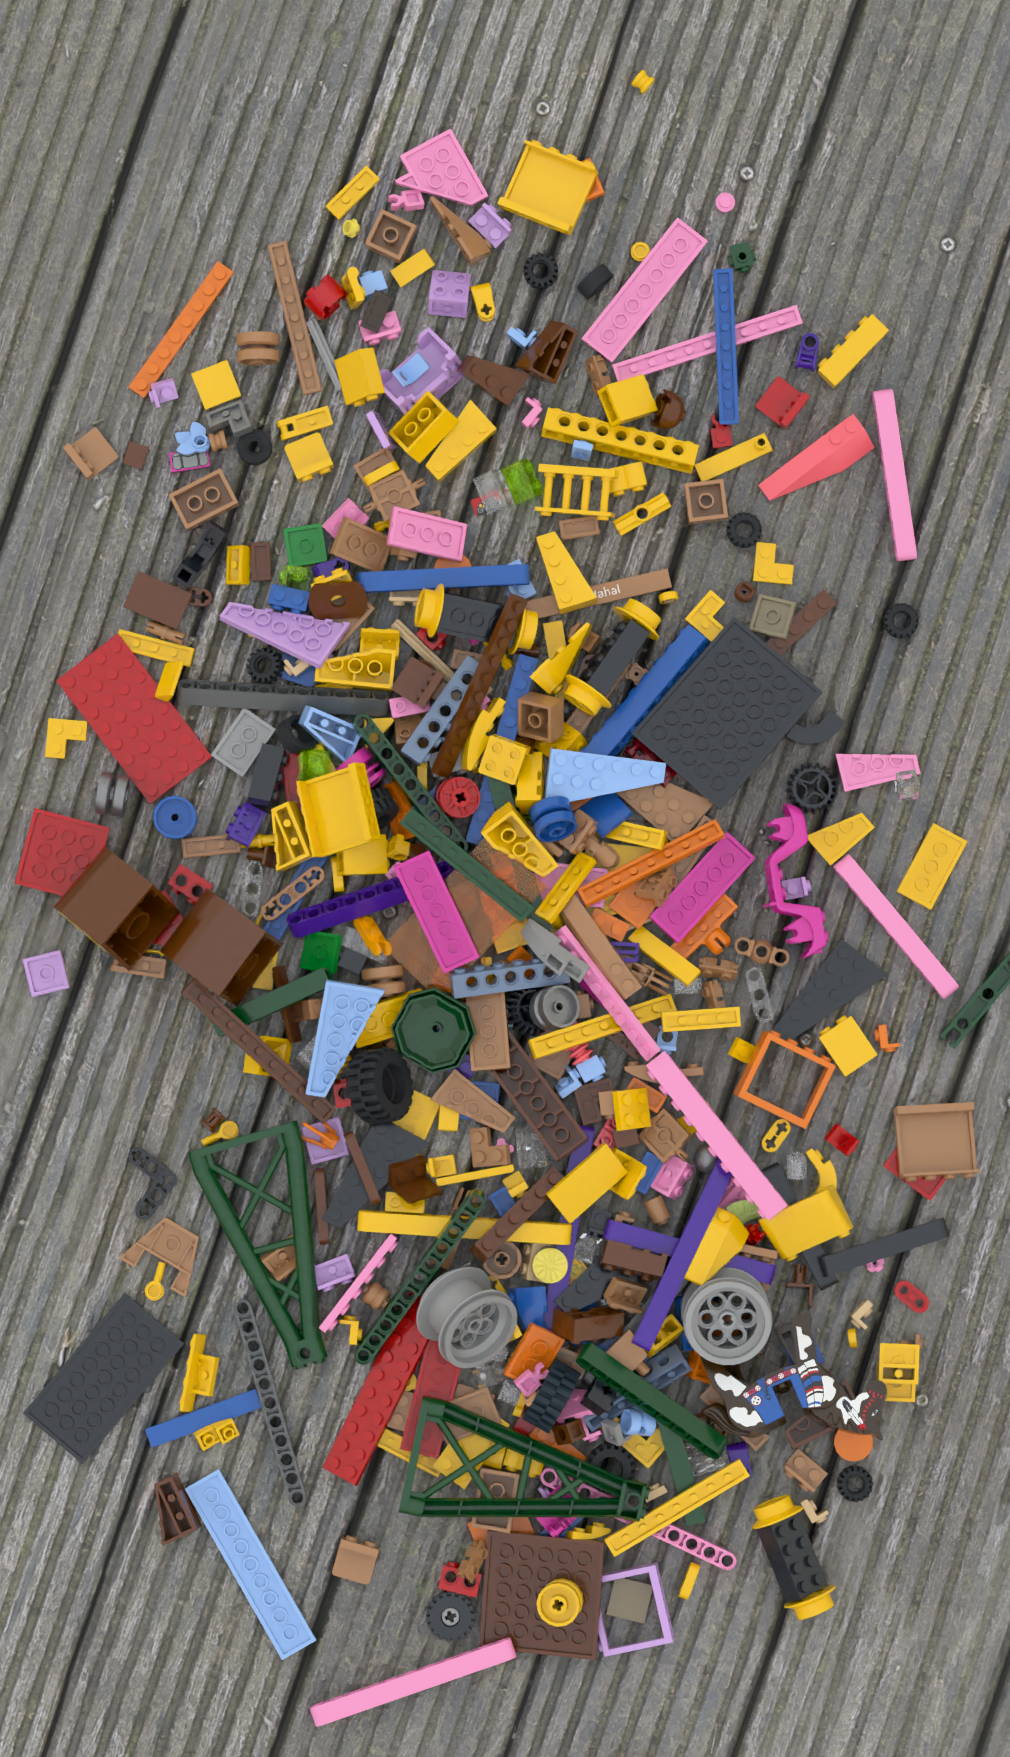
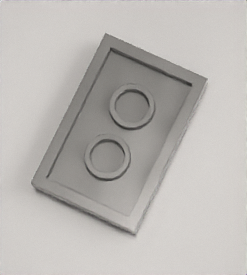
M243 708L211 756L241 777H244L260 754L262 743L267 744L276 729L249 710Z

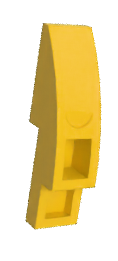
M500 697L493 698L486 710H479L462 748V770H474L479 764L478 759L481 754H484L489 740V736L486 733L491 731L494 726L493 721L504 711L503 706L506 701Z

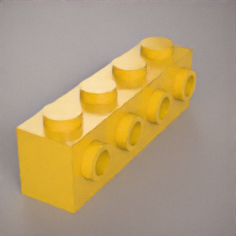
M873 314L869 318L865 316L858 323L860 327L855 332L851 330L845 336V343L842 346L838 344L831 351L833 355L829 359L825 357L818 364L819 370L817 373L833 389L888 333L889 329Z

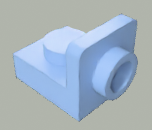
M511 327L506 337L523 350H526L537 339V332L533 330L528 338H525L526 334L522 330Z
M574 440L571 458L589 462L593 444L584 440Z
M568 1064L565 1068L570 1075L560 1079L554 1086L562 1099L582 1086L578 1080L581 1076L575 1068L571 1070Z

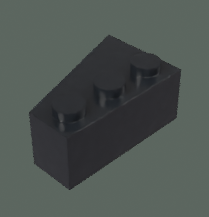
M262 743L248 793L250 804L267 814H271V809L278 806L281 786L284 781V769L289 763V755L284 747Z

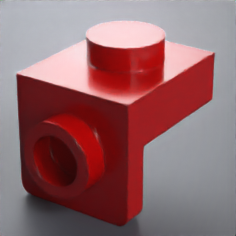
M837 1123L824 1137L825 1140L846 1156H849L859 1143L858 1139Z

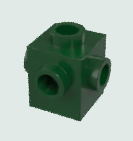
M744 242L729 246L730 256H727L729 267H733L734 272L739 271L740 274L751 271L750 268H753L756 256L754 250H750L749 243Z

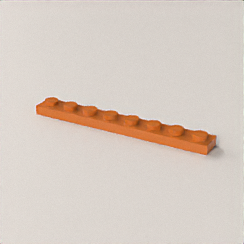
M217 261L128 387L144 399L147 397L148 391L152 390L151 383L157 382L233 276L234 272Z
M716 819L665 844L663 850L655 849L578 888L577 892L587 908L725 838V834Z

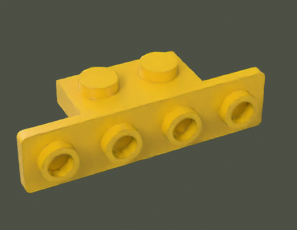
M193 1334V1338L190 1341L191 1349L187 1359L186 1376L183 1380V1393L180 1398L181 1412L193 1411L196 1394L213 1396L219 1357L203 1354L206 1340L205 1334Z

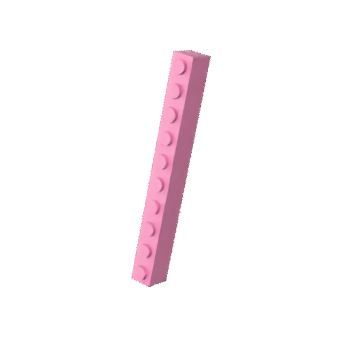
M663 1051L646 1065L649 1069L646 1071L653 1081L655 1079L661 1084L659 1089L665 1096L670 1095L673 1099L671 1104L677 1111L682 1110L685 1114L683 1119L690 1127L693 1125L697 1129L695 1134L702 1142L706 1141L710 1147L707 1148L714 1157L718 1156L722 1161L720 1163L721 1167L726 1173L729 1171L734 1176L732 1180L738 1188L743 1187L747 1192L745 1197L751 1204L755 1202L759 1207L757 1210L759 1215L763 1219L771 1220L789 1205L669 1054Z

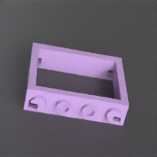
M657 1562L603 1573L602 1582L649 1572L664 1637L610 1648L600 1608V1640H598L600 1652H603L604 1657L674 1642L675 1637Z

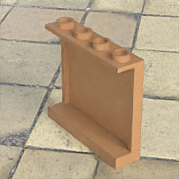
M974 1102L897 1106L893 1109L899 1179H905V1182L917 1181V1178L924 1177L925 1181L936 1180V1177L944 1176V1179L947 1180L955 1179L956 1175H963V1178H974L975 1174L980 1172V1169H977L972 1111L975 1110Z

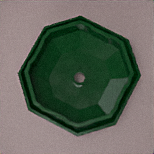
M436 987L409 994L391 1027L398 1052L406 1059L432 1074L459 1067L477 1034L469 1006ZM434 1025H438L440 1030L436 1031Z

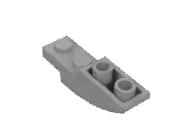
M529 918L521 934L532 951L559 976L564 972L580 983L590 966L559 944L562 941L560 938Z

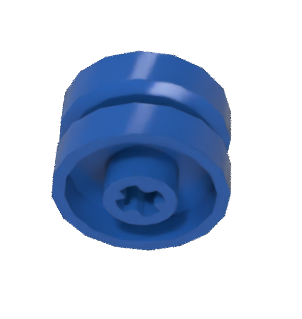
M170 796L161 800L155 807L153 819L154 825L161 834L167 838L179 840L193 833L197 826L198 815L195 807L188 800L179 796ZM178 814L179 819L177 821H173V819L171 818L172 815Z
M564 796L548 797L538 801L530 808L529 816L539 841H559L576 831L578 825L568 798Z

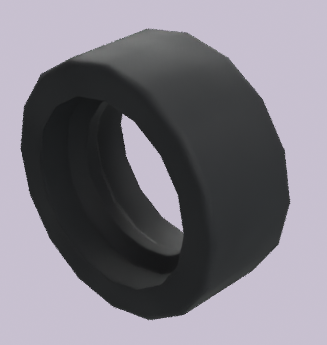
M601 264L579 283L577 289L588 300L604 288L614 275L604 264Z
M299 715L288 717L279 724L277 729L278 738L282 746L292 754H300L314 743V737L298 723L301 717ZM291 727L298 732L301 742L294 737Z

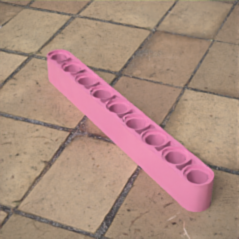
M893 389L873 391V404L896 560L898 562L917 559Z
M847 854L833 866L836 872L937 993L945 1000L959 988L956 981L855 860Z

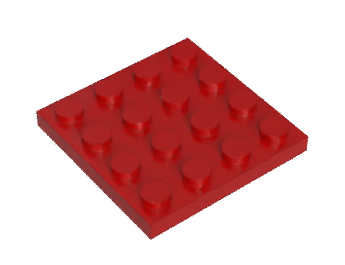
M34 808L15 884L63 896L98 853L106 847L111 828Z

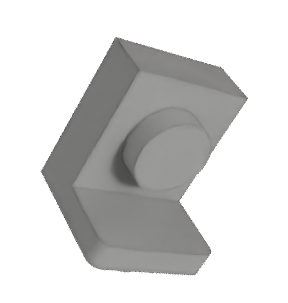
M608 1418L601 1421L605 1441L620 1447L632 1437V1435L622 1433L620 1423Z

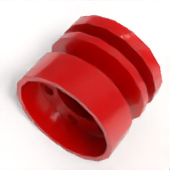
M449 777V779L446 778L441 781L436 787L434 800L446 816L462 818L473 814L478 808L480 791L477 785L468 778ZM461 793L460 797L463 799L462 801H457L458 798L455 796Z

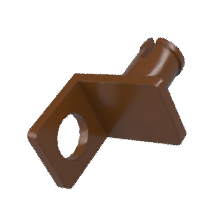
M266 846L265 850L253 849L251 847L248 849V860L260 861L262 866L276 869L277 860L274 848Z
M800 1264L794 1265V1282L786 1283L785 1288L807 1289V1309H811L813 1284L805 1283L807 1266L801 1265V1272H799Z

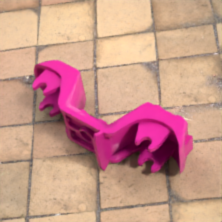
M784 803L782 809L785 817L776 818L766 824V827L772 826L776 829V833L768 836V838L782 842V844L767 857L764 863L770 903L763 904L762 908L771 907L775 913L797 918L784 927L783 930H790L793 933L792 938L785 940L786 943L808 942L806 949L799 958L802 959L813 954L823 953L822 948L828 942V933L823 928L825 914L824 911L820 910V907L784 903L783 899H786L785 888L781 887L780 880L783 879L782 869L778 868V863L808 842L803 812L792 804Z

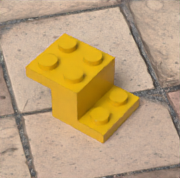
M879 1343L876 1380H880L886 1385L887 1398L885 1401L915 1402V1390L919 1374V1344Z

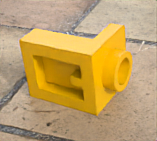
M736 1037L728 1055L747 1064L756 1046Z

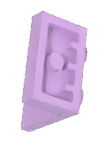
M433 270L428 314L467 318L471 274Z

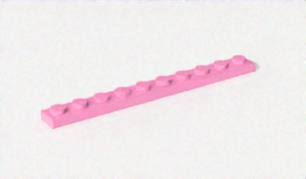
M797 305L736 324V346L802 325ZM711 332L613 364L612 368L618 382L642 374L645 376L716 353V333Z

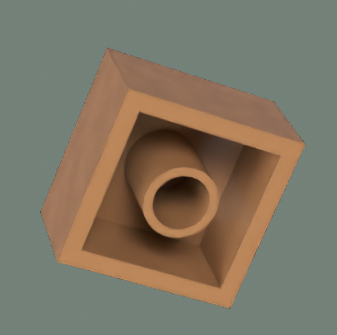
M381 209L365 242V248L401 264L417 231V225Z
M723 479L684 484L688 525L725 521L728 519Z
M531 691L518 698V735L549 743L564 736V699Z

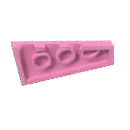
M835 754L844 792L921 774L916 755Z

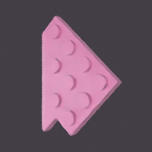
M451 129L400 155V159L408 173L396 179V185L468 206H473L488 198L486 190Z

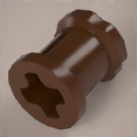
M214 1107L212 1113L205 1120L202 1119L201 1123L214 1133L215 1128L222 1121H225L226 1118Z

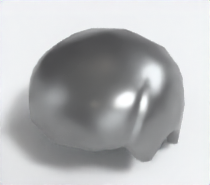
M708 1143L701 1145L695 1151L693 1159L696 1167L704 1173H711L718 1159V1156L714 1157L707 1149L710 1147Z

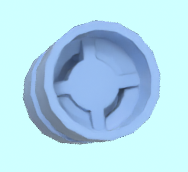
M625 1409L620 1417L622 1433L625 1435L651 1436L656 1428V1420L643 1410Z

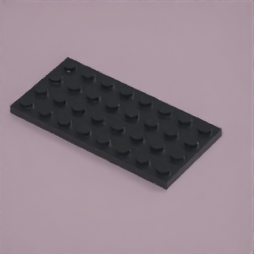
M124 1293L23 1414L83 1464L184 1345V1342L128 1294Z

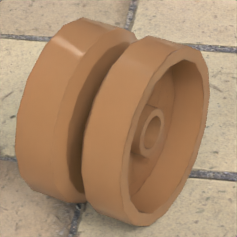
M252 331L236 335L237 346L243 348L237 352L238 364L261 366L279 363V351L273 349L279 345V334Z
M403 965L361 970L363 981H375V984L366 986L385 990L382 997L395 996L397 993L407 992L404 981L393 982V978L404 975Z

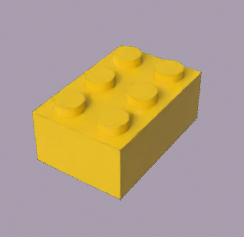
M427 390L388 434L406 453L420 464L454 428L459 420L440 400Z

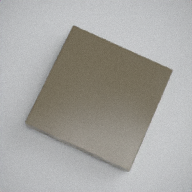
M759 594L749 630L753 633L787 640L797 603Z
M629 1578L615 1579L606 1615L644 1624L652 1594V1584Z

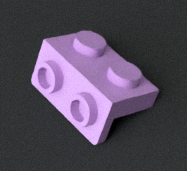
M348 1253L315 1265L318 1290L323 1289V1292L335 1288L334 1284L341 1282L344 1285L352 1282V1277L356 1276Z

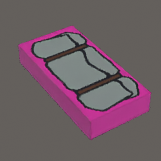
M208 450L202 453L194 452L190 455H183L179 452L169 453L172 473L211 467Z

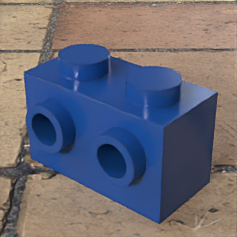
M272 584L268 604L274 610L283 611L284 608L291 610V613L307 614L310 592Z

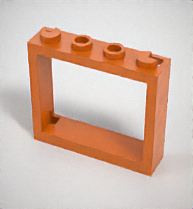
M773 1030L770 1033L763 1031L733 1094L806 1129L836 1065L831 1063L832 1059L822 1054L820 1057L814 1055L815 1051L804 1046L803 1049L797 1047L798 1042L787 1038L785 1041L781 1039V1034ZM770 1041L825 1067L801 1118L747 1092Z

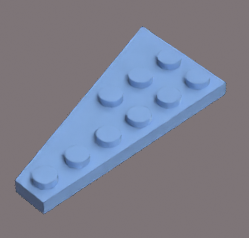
M550 748L544 799L552 796H564L571 802L664 783L666 763Z
M326 980L305 1092L307 1095L326 1097L339 1070L363 1031L380 997H382L384 989Z

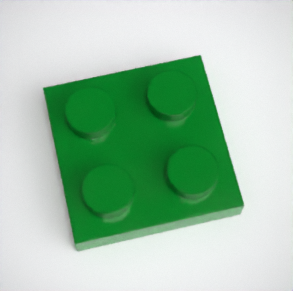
M322 523L283 529L289 568L328 561Z
M315 932L305 936L300 968L316 971L323 967H328L331 974H336L343 936L324 932Z

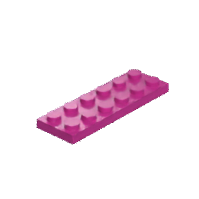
M726 832L725 838L719 840L670 893L662 907H658L649 918L678 944L754 861L755 857L733 836Z
M430 850L394 866V870L443 973L479 958V953Z

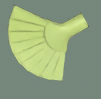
M740 1200L726 1207V1210L735 1214L742 1224L761 1217L757 1212L759 1207L755 1202L751 1204L748 1200Z

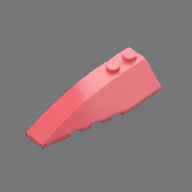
M852 414L758 486L767 499L771 501L844 471L875 447L864 427L855 415Z

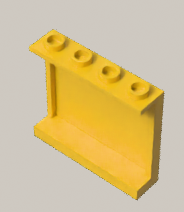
M525 140L526 147L504 198L500 197L497 204L503 210L571 236L599 172L592 162L584 160L583 163L578 161V158L574 155L567 153L565 156L560 154V151L556 148L549 147L548 149L542 147L543 144L536 140L531 142Z
M354 762L348 764L347 768L307 781H296L297 794L300 797L301 812L305 820V831L308 835L309 850L312 853V857H327L381 839L365 763Z

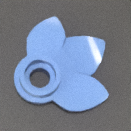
M192 422L190 432L175 433L176 440L180 444L176 451L180 454L202 453L210 447V440L206 436V429L198 422Z

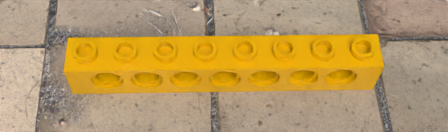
M549 407L541 437L573 444L574 440H584L593 444V450L692 474L699 445L691 441L684 442L676 440L671 436L664 437L654 432L641 431L635 427L621 425L611 427L609 422L601 421L595 417L589 418L581 416L579 413H569L559 408ZM580 428H584V429H586L587 431H581V430H579V429H580ZM654 447H659L662 450H656Z

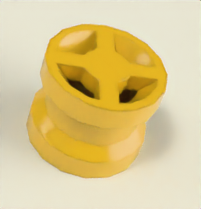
M643 69L635 77L631 85L638 87L640 92L645 94L654 83L655 78L649 77Z

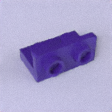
M247 802L242 807L238 805L233 815L236 817L234 823L230 822L226 828L225 833L228 834L226 840L232 839L248 848L266 812Z

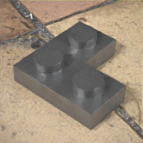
M241 400L205 413L212 432L230 425L235 438L253 431Z

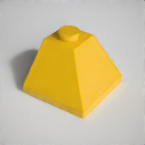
M261 1035L259 1038L289 1065L292 1049L289 1039ZM245 1054L244 1073L270 1076L248 1054Z

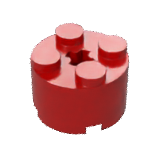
M328 274L320 280L321 284L319 286H313L307 291V297L303 301L321 321L323 318L327 319L340 307V300L345 301L349 294Z

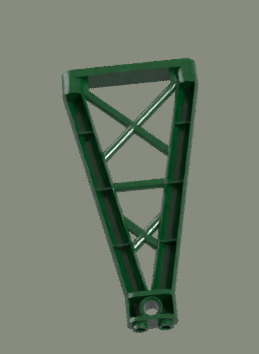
M297 1120L187 1152L194 1176L285 1345L291 1367H295L298 1370L307 1367L306 1363L314 1362L315 1365L325 1362V1358L328 1355L321 1335V1329H319L320 1315L304 1142ZM274 1135L277 1136L279 1147L258 1187L217 1165L213 1156L215 1152ZM284 1152L286 1153L290 1205L264 1191ZM215 1172L254 1194L241 1219L237 1216ZM260 1198L291 1215L293 1237L254 1248L244 1228ZM294 1245L296 1269L288 1284L285 1285L268 1274L259 1255ZM296 1283L298 1284V1291L294 1290ZM277 1289L283 1292L281 1296L279 1295ZM290 1296L299 1301L302 1336L285 1306ZM303 1348L310 1350V1357L304 1355Z
M423 1396L399 1513L418 1517H616L639 1522L640 1518L644 1519L646 1507H643L644 1499L648 1500L650 1488L647 1487V1483L617 1476L447 1400ZM426 1421L437 1423L463 1466L421 1493L412 1491L425 1424ZM445 1421L496 1444L472 1460H469ZM504 1447L524 1456L516 1498H494L475 1469V1466ZM532 1459L553 1468L564 1487L547 1498H524ZM466 1472L470 1474L485 1497L429 1498ZM567 1475L576 1479L571 1482ZM585 1482L619 1498H581L575 1488ZM568 1493H569V1494L571 1495V1497H572V1498H562L563 1496H565V1495L568 1494ZM631 1495H636L639 1498V1503L636 1506L628 1504V1498Z

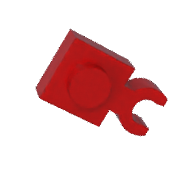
M712 415L711 422L715 426V428L710 429L713 449L731 447L730 426L724 427V425H719V422L715 420V415Z
M759 1223L745 1226L749 1232L745 1244L754 1246L766 1235L764 1231L761 1232L758 1229Z

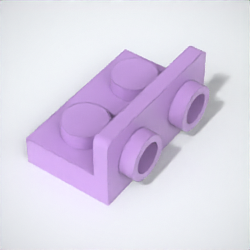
M483 203L482 207L468 220V223L484 239L486 238L492 247L497 249L512 234V229L510 228L512 225L507 219H501L497 215L498 211L491 204Z

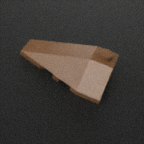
M432 196L430 198V203L471 267L491 255L490 249L492 247L486 238L483 239L479 233L435 197Z

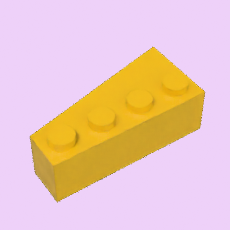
M471 399L457 418L459 422L444 437L425 465L426 470L438 483L496 432V427Z
M556 532L536 537L560 615L597 604V597Z

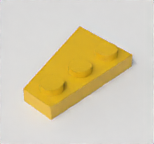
M860 813L809 834L808 841L831 866L875 827L863 813Z

